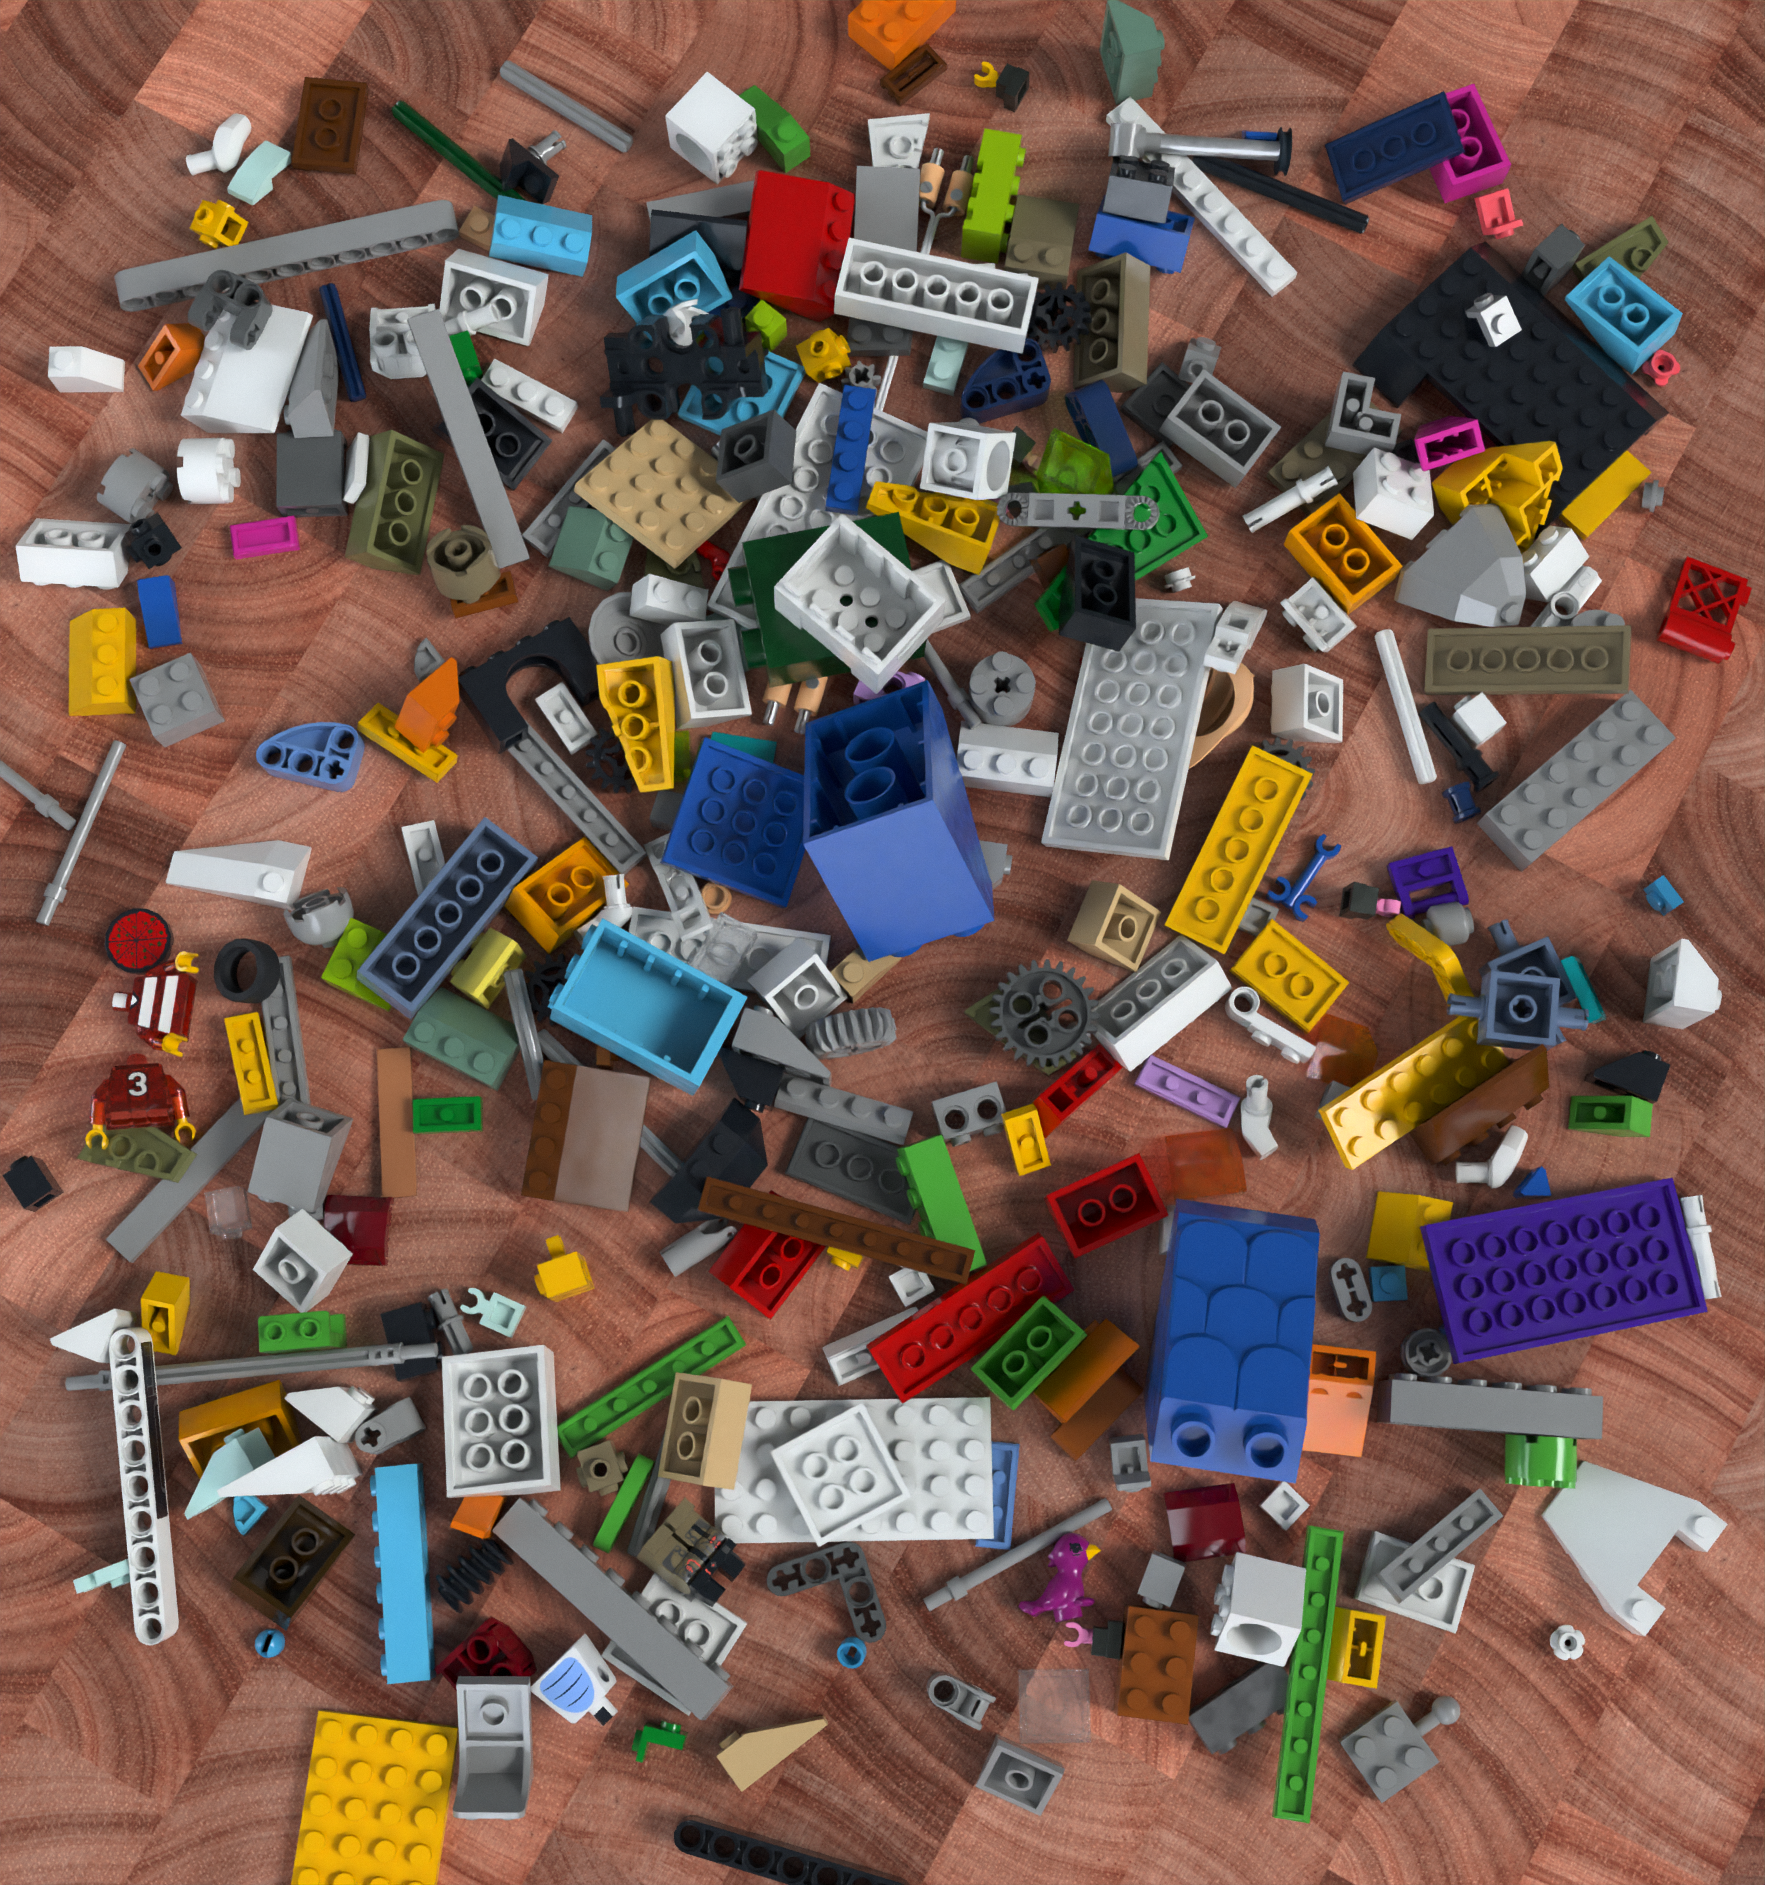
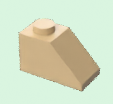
M858 947L830 973L848 996V999L855 1003L901 960V957L888 955L868 962L861 947Z

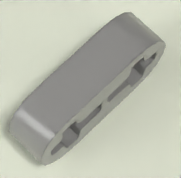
M1341 1258L1333 1262L1329 1268L1328 1276L1341 1316L1346 1321L1352 1323L1367 1319L1372 1311V1302L1359 1264L1350 1258ZM1341 1264H1344L1346 1269L1353 1270V1275L1349 1277L1350 1289L1347 1288L1346 1281L1343 1278H1337L1336 1273L1341 1271ZM1349 1292H1353L1356 1302H1362L1364 1308L1359 1310L1360 1316L1358 1317L1355 1312H1348L1347 1306L1352 1303Z

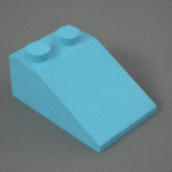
M1610 256L1565 297V301L1606 354L1631 374L1675 334L1683 314Z

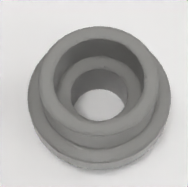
M1654 480L1653 483L1645 482L1641 508H1647L1649 512H1654L1655 506L1662 507L1665 487H1658L1659 480Z

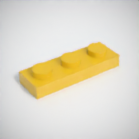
M377 703L358 722L357 730L438 783L457 763L458 755L442 744L437 748L432 745L426 752H421L394 727L398 715L382 704Z
M258 1012L224 1018L244 1115L278 1108Z

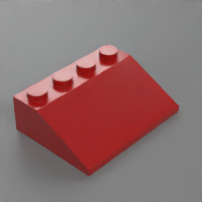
M763 170L756 171L739 290L816 322H821L834 315L835 292L848 239L850 238L855 194L829 182Z

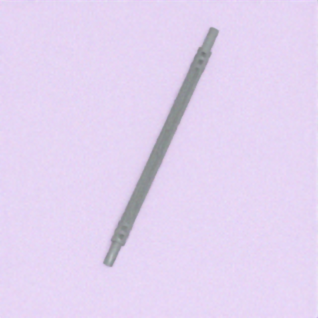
M400 1342L364 1347L155 1366L156 1383L159 1386L363 1366L402 1364L407 1359L437 1357L438 1346L437 1343L404 1346ZM101 1370L96 1375L67 1377L65 1382L67 1391L99 1388L100 1391L113 1390L111 1370ZM132 1370L129 1379L131 1384L136 1387L138 1375Z

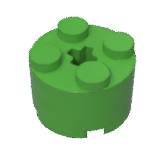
M1505 1434V1484L1575 1489L1577 1481V1439Z

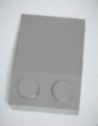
M757 1005L754 1006L753 1010L745 1007L731 1045L733 1051L784 1068L785 1073L831 1086V1072L778 1018L773 1017V1011Z

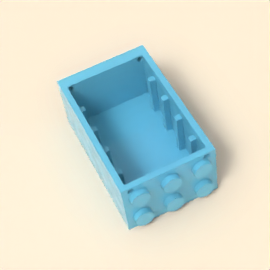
M602 918L598 927L592 924L588 929L580 948L584 950L583 954L580 956L575 953L564 976L567 979L565 986L558 983L551 995L548 1008L552 1009L550 1019L693 1096L700 1087L748 997Z

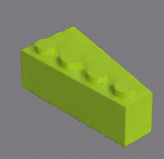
M984 129L977 162L978 172H975L971 197H969L967 216L963 225L962 258L998 264L1000 252L1006 253L1009 234L1004 233L1006 224H1012L1015 205L1010 204L1011 195H1018L1021 177L1015 176L1017 167L1023 168L1026 148L1021 147L1022 135Z

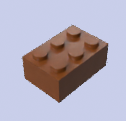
M1124 1604L1121 1650L1113 1712L1117 1716L1188 1725L1199 1615L1192 1612Z

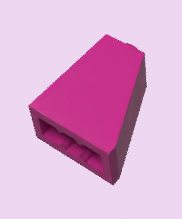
M1447 416L1420 425L1414 438L1422 471H1427L1485 451L1478 419Z

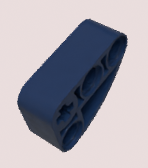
M1026 338L1023 354L999 349L990 355L976 369L962 392L960 404L961 417L973 418L980 424L1044 404L1049 396L1051 377L1039 344L1033 339ZM1021 355H1029L1033 358V360L1029 362H1024L1020 360L1018 357ZM1001 392L1010 393L1013 397L1010 399H1001L998 396V394ZM977 401L982 404V407L974 409L968 406V403Z
M1101 379L1065 394V404L1076 430L1103 476L1109 480L1136 468L1138 461L1106 382Z

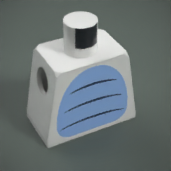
M586 1634L579 1638L530 1687L532 1693L570 1723L575 1724L589 1711L604 1726L618 1712L605 1697L617 1682L616 1677Z

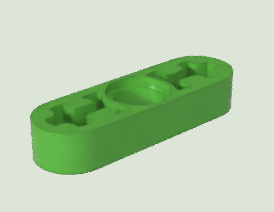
M640 1453L638 1454L595 1538L594 1547L608 1554L610 1553L652 1471L655 1461Z

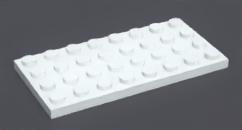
M821 383L818 384L796 428L792 484L762 495L707 603L708 610L725 618L734 619L736 623L749 629L757 628L752 604L735 608L727 568L744 565L742 542L829 526L842 514L825 511L843 393ZM874 408L858 516L844 514L847 518L855 521L877 516L866 508L875 481L908 486L914 485L924 462L927 431Z
M1135 598L1136 629L1119 652L1086 643L1041 843L1046 847L1169 861L1210 667L1203 665L1205 654L1214 638L1216 626L1222 616L1223 608L1220 604Z
M990 1397L909 1399L905 1403H902L900 1399L750 1401L735 1488L731 1490L715 1487V1528L734 1543L816 1542L770 1452L863 1402L912 1497L829 1542L994 1539Z

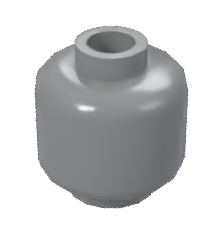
M1457 901L1431 906L1427 911L1426 919L1421 920V927L1445 942L1449 947L1464 944L1468 940L1469 934L1474 932L1473 918L1469 908H1464Z

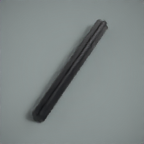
M1195 155L1192 162L1201 171L1360 234L1366 230L1370 218L1366 214L1221 157Z

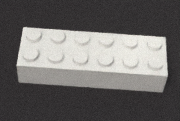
M849 238L835 292L834 314L1023 354L1039 278Z

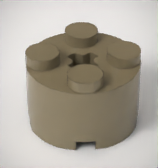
M460 525L462 530L451 532L450 528L439 532L430 540L426 549L427 562L436 587L441 594L448 598L462 600L464 603L471 604L478 601L482 594L493 587L500 578L501 573L487 534L478 527Z

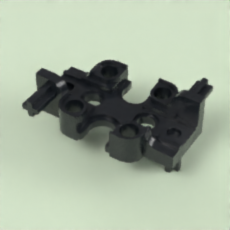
M733 306L728 309H721V317L714 314L693 316L689 324L693 341L687 346L679 345L673 341L669 333L667 316L664 315L645 316L629 332L608 333L604 337V353L607 357L610 388L599 397L601 408H613L617 434H620L621 437H626L628 434L636 433L632 405L637 403L639 411L649 419L666 420L672 413L679 412L680 398L678 389L680 385L689 383L696 386L702 394V420L720 419L735 405L738 398L764 397L768 392L764 358L769 354V350L762 346L761 331H743L740 308ZM704 330L710 332L714 340L707 338ZM644 331L651 335L653 341L645 336ZM650 357H656L662 362V372H655L650 368ZM710 357H717L722 361L724 366L722 372H715L709 366ZM653 394L659 396L662 403L658 402ZM713 394L718 395L721 398L722 403L716 401Z

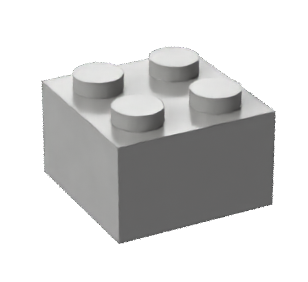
M191 652L129 679L154 738L164 747L225 721L203 668Z

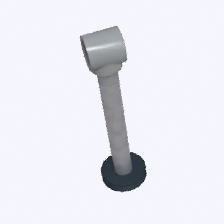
M1111 123L1108 156L1120 157V155L1140 158L1143 157L1144 152L1268 160L1274 161L1275 175L1282 171L1284 176H1286L1292 153V129L1289 128L1287 132H1283L1282 127H1280L1276 141L1148 133L1146 128L1140 124Z

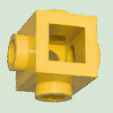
M202 200L195 212L190 229L200 235V242L213 249H217L218 245L222 247L238 245L249 222L234 213L235 208L224 201L217 200L215 204Z
M830 328L816 331L809 339L796 345L806 373L818 383L826 379L835 378L846 367L852 366L847 355L851 351L846 339L842 335L837 336Z

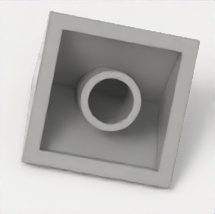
M996 1734L975 1787L1041 1816L1060 1782L1065 1768L1061 1762Z

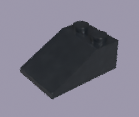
M476 377L467 383V387L502 483L514 491L553 440ZM441 417L431 430L454 448L443 417Z
M1075 535L1071 542L1059 605V635L1119 652L1136 629L1134 552Z

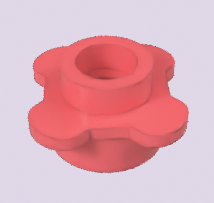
M1657 350L1650 361L1642 364L1641 370L1644 374H1649L1657 386L1663 387L1668 383V379L1672 375L1679 373L1680 365L1672 354L1664 350ZM1658 366H1662L1663 370H1659Z

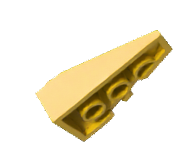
M875 481L866 508L877 516L899 512L905 535L948 564L980 575L989 554L1000 521L997 515L998 503L988 499L974 500L949 496L939 492H919L914 486Z
M655 656L596 665L599 698L609 714L613 724V731L621 742L626 754L625 759L640 793L674 789L675 687L672 661Z

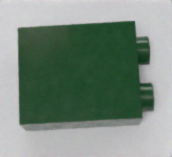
M899 512L852 521L912 571ZM831 525L742 542L744 565L727 568L735 608L752 604L757 628L741 630L748 670L765 667L770 688L851 672V668L803 627L801 629L797 628L775 609L774 586ZM843 596L840 599V603L843 606H850L853 602L850 596ZM869 617L866 619L865 624L869 628H874L878 625V620L874 617ZM927 639L908 660L924 657Z

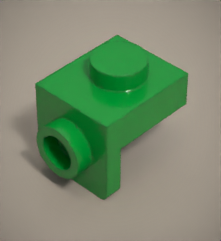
M661 1720L660 1725L647 1722L643 1730L637 1729L632 1745V1751L637 1752L635 1761L643 1763L646 1758L649 1742L682 1750L685 1746L688 1732L681 1730V1724L669 1720Z

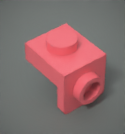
M1508 188L1474 198L1483 235H1495V239H1501L1513 235L1514 228L1523 226L1522 219H1515Z

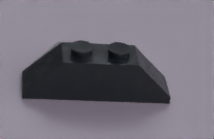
M734 1097L649 1203L674 1224L724 1219L698 1211L706 1178L708 1176L748 1188L753 1185L768 1166L760 1118L751 1110L745 1108Z

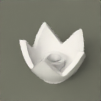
M698 299L680 302L663 314L667 316L671 338L679 345L687 346L693 341L691 328H689L691 318L700 314H708L701 309L691 307L697 305Z

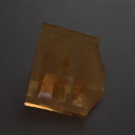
M1325 1013L1314 1046L1317 1048L1309 1059L1304 1076L1326 1084L1335 1081L1352 1088L1373 1072L1377 1060L1378 1050L1369 1028Z

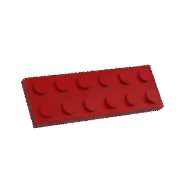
M1038 1232L969 1277L966 1285L958 1284L867 1344L866 1347L902 1403H905L997 1342L1043 1295L1054 1304L1073 1292L1074 1288L1044 1237Z

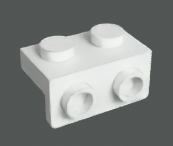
M1312 577L1289 599L1285 598L1280 602L1285 608L1282 612L1283 616L1293 627L1299 625L1306 633L1303 639L1315 652L1318 649L1322 652H1329L1357 627L1315 577Z

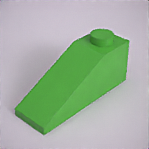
M753 85L739 95L740 98L755 109L758 140L785 173L810 157L809 136L790 113L756 85Z

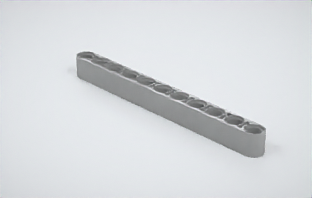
M437 200L125 269L116 273L114 278L120 308L125 311L134 312L195 299L208 280V277L217 270H227L256 284H262L450 242L459 236V230L453 204L447 200ZM226 288V289L223 290L222 292H226V291H228L230 288Z

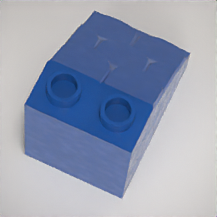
M928 680L807 722L805 726L803 845L868 962L888 955L905 957L916 952L925 943L950 935L956 937L970 936L978 932L986 923L995 921L992 881L987 870L944 713Z
M1176 1199L1143 1391L1150 1462L1296 1483L1307 1426L1309 1377L1316 1305L1315 1291L1320 1232L1315 1219Z

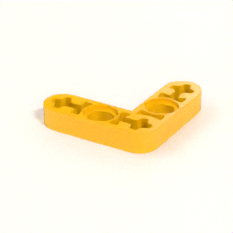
M1401 913L1386 923L1388 932L1400 946L1432 968L1446 1002L1450 993L1474 997L1458 958L1445 942Z

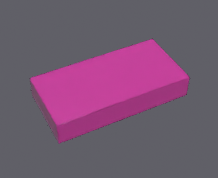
M294 516L230 525L233 556L236 560L300 550L297 522Z

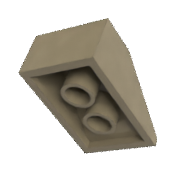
M1017 195L1004 271L1017 274L1027 273L1028 276L1039 278L1037 289L1045 290V285L1048 284L1051 290H1054L1057 283L1061 282L1064 290H1066L1079 204Z

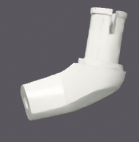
M233 114L218 127L213 140L212 150L186 156L187 167L191 175L194 176L198 173L214 169L225 173L237 165L243 144L251 132V123L245 115Z
M624 874L603 876L607 906H603L604 910H601L594 918L574 931V935L581 946L590 926L593 924L598 927L602 918L620 928L631 918L633 907H630V904H627Z
M1253 1075L1246 1081L1247 1097L1241 1103V1130L1245 1141L1257 1157L1262 1160L1276 1151L1279 1146L1268 1128L1273 1110V1104L1267 1097L1268 1080H1263L1261 1075Z
M1511 1125L1490 1159H1487V1162L1456 1161V1183H1487V1186H1491V1189L1502 1186L1512 1174L1522 1155L1528 1139L1526 1131Z

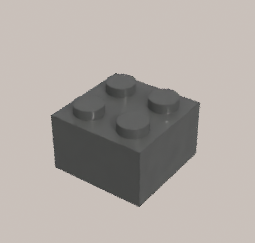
M774 409L722 429L716 483L739 503L792 484L797 431Z

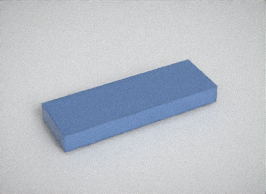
M991 1441L994 1539H976L975 1546L1010 1550L1020 1444Z

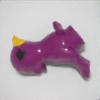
M1078 1533L1064 1534L1058 1539L1054 1549L1048 1555L1049 1560H1051L1048 1567L1053 1568L1057 1566L1058 1572L1049 1581L1041 1597L1033 1601H1021L1018 1606L1019 1609L1033 1617L1046 1611H1053L1055 1622L1083 1617L1081 1607L1091 1606L1095 1601L1093 1598L1084 1597L1082 1572L1088 1561L1101 1550L1096 1545L1090 1544L1086 1538Z

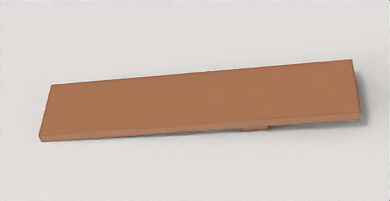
M411 1047L378 1049L377 1072L382 1197L417 1196L415 1134L413 1133Z

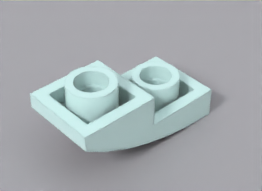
M265 140L238 169L227 188L228 193L254 205L273 190L272 178L292 162L290 152Z

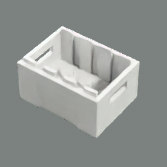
M843 513L774 586L775 609L797 628L801 629L803 627L851 668V673L876 694L941 624L946 603L942 596ZM850 596L853 600L850 606H843L840 603L841 597ZM874 617L878 620V625L874 628H869L865 624L866 619Z

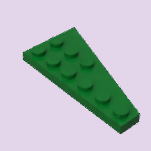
M1159 452L1151 459L1123 494L1126 496H1147L1153 499L1160 510L1157 523L1147 530L1094 529L1087 539L1134 552L1136 581L1207 538L1208 535L1163 454ZM1140 504L1135 508L1134 518L1137 522H1145L1151 516L1149 505ZM1067 564L1034 603L1050 632L1059 628V605Z

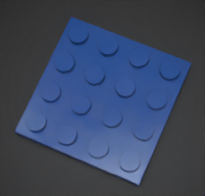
M704 737L701 740L660 863L782 909L786 908L806 850L803 845L804 775Z

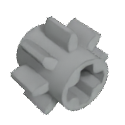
M859 360L852 369L850 367L845 368L847 378L841 380V386L843 389L844 385L876 389L875 386L881 385V376H873L875 372L874 364L868 367Z

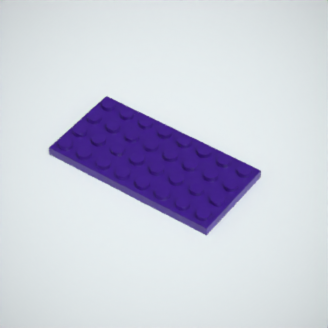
M1673 1177L1420 1227L1453 1364L1708 1312Z

